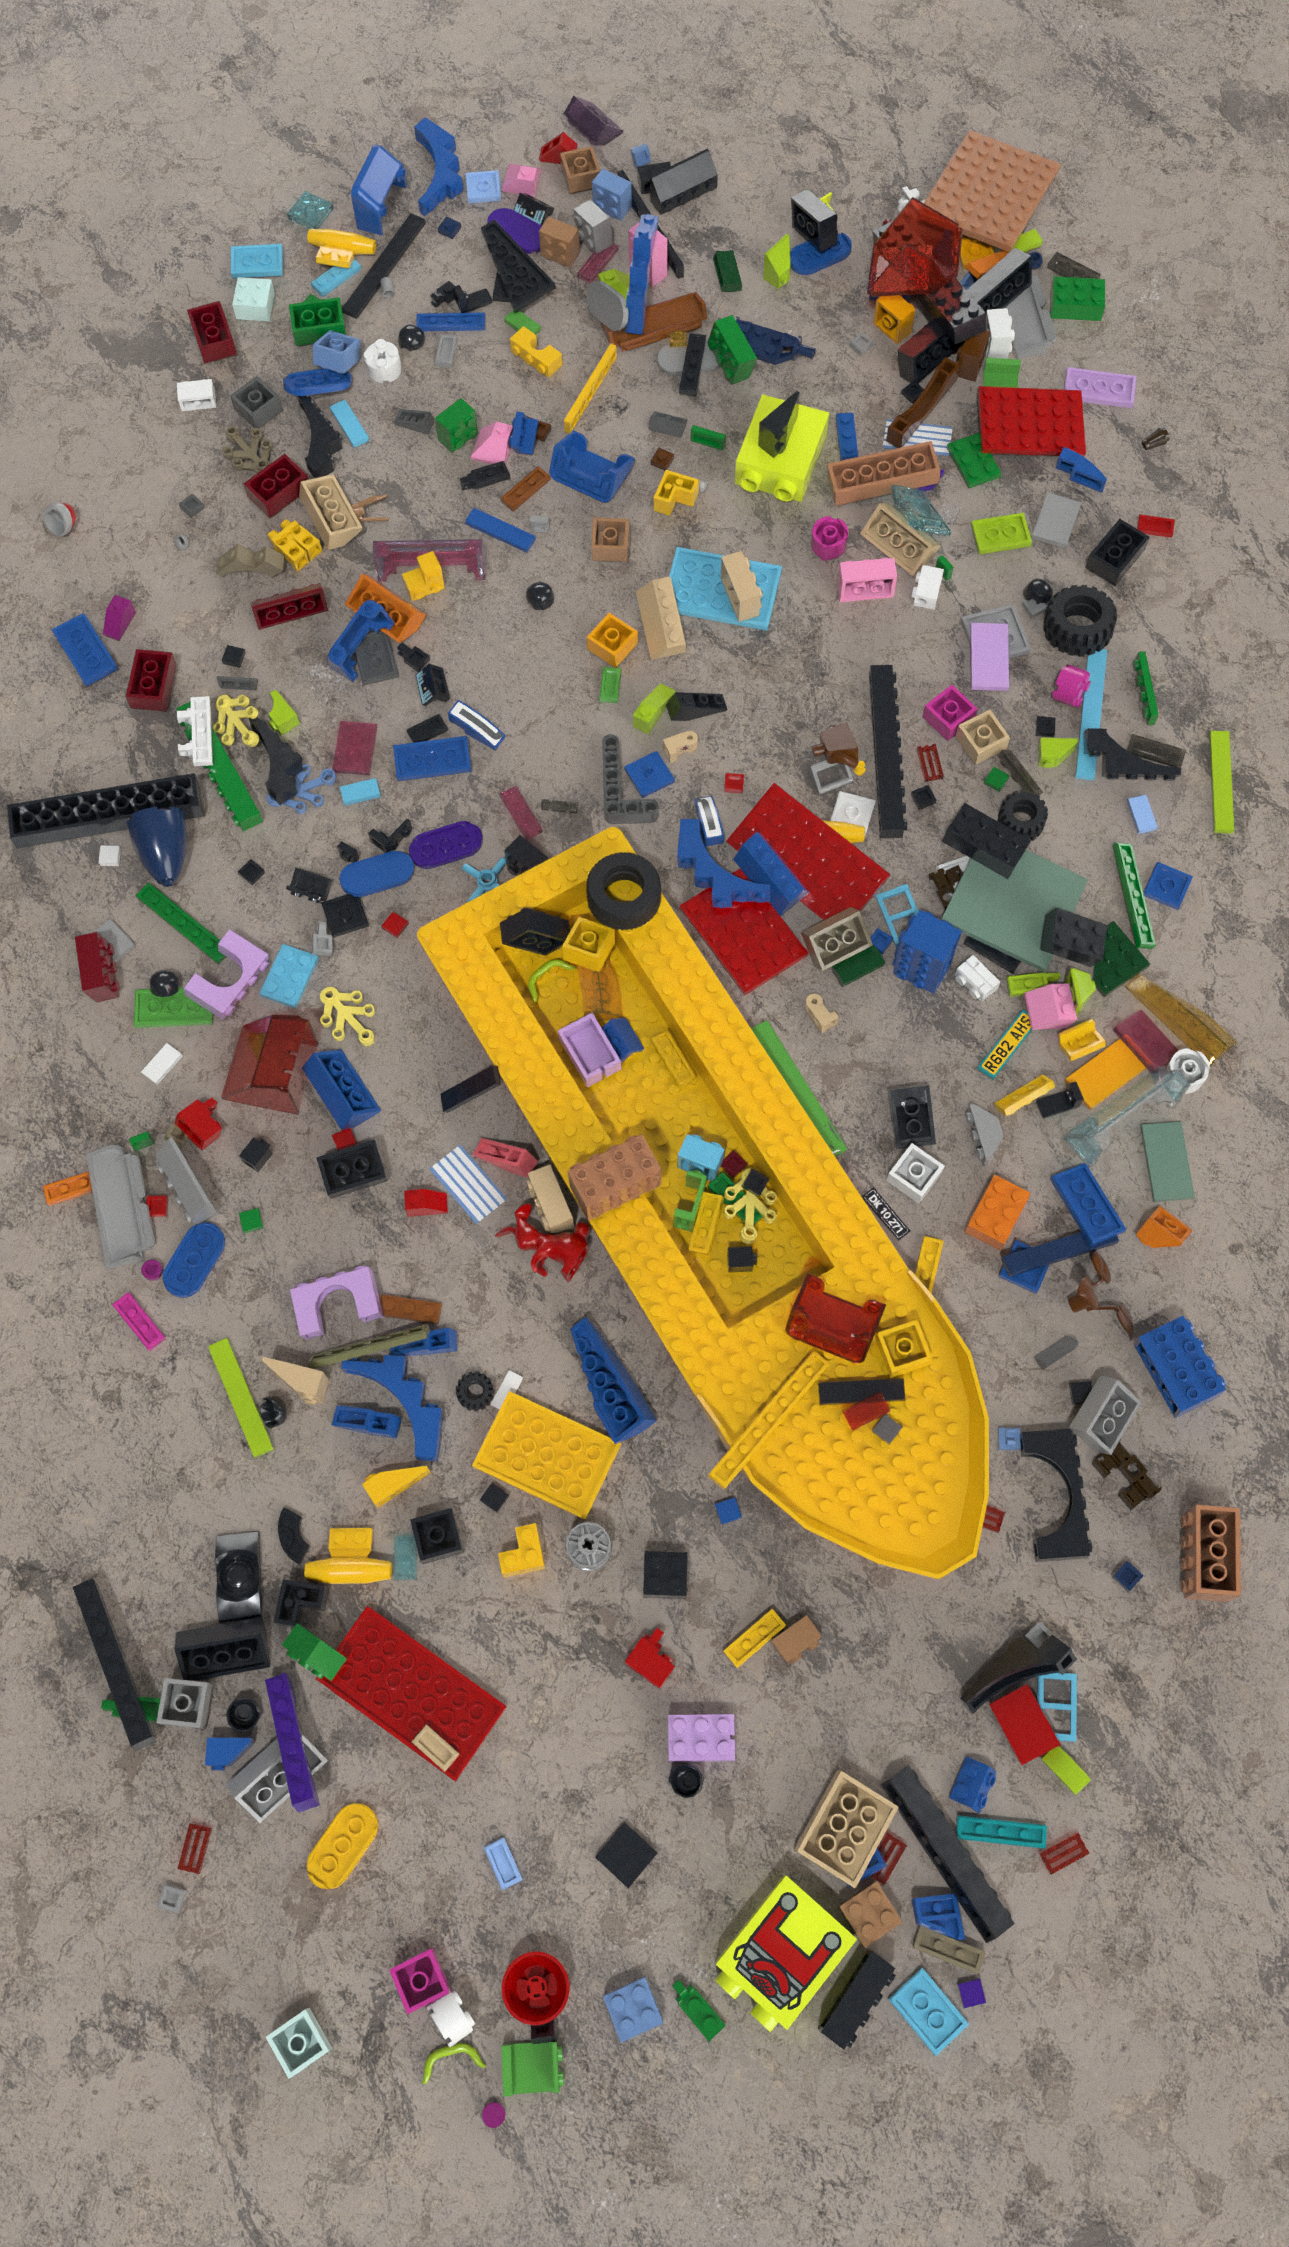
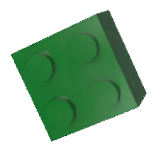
M462 398L435 417L438 441L451 453L460 449L463 444L473 439L478 433L475 410Z
M296 1623L282 1643V1646L288 1650L286 1655L295 1661L300 1659L298 1664L309 1671L313 1668L311 1672L320 1679L325 1676L332 1681L347 1659L298 1623Z

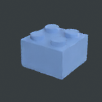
M602 169L592 181L593 202L605 214L622 221L632 208L631 182Z
M329 330L313 344V364L324 369L344 374L361 359L360 339Z
M646 1976L603 1996L621 2043L663 2024V2019Z

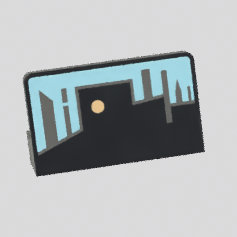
M519 193L514 211L543 225L546 214H553L555 208L529 194Z
M427 664L416 674L422 705L427 706L434 699L442 702H447L450 699L442 667Z

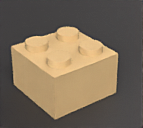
M991 710L958 725L956 733L957 740L975 765L1006 750L1010 740L1009 735Z

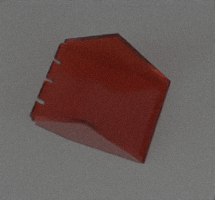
M912 197L873 245L867 294L872 297L929 294L952 282L959 272L963 229L958 228L959 224Z
M269 1015L243 1025L221 1095L222 1100L298 1115L299 1110L289 1089H287L291 1074L286 1073L285 1070L293 1071L297 1056L294 1054H298L301 1044L318 1047L319 1043L310 1021L301 1018L299 1015Z

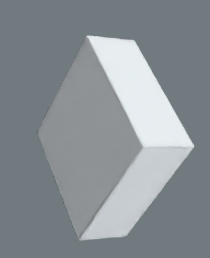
M100 846V866H119L120 846Z

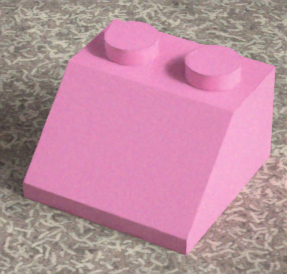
M1069 983L1050 984L1024 994L1032 1030L1067 1029L1077 1020Z

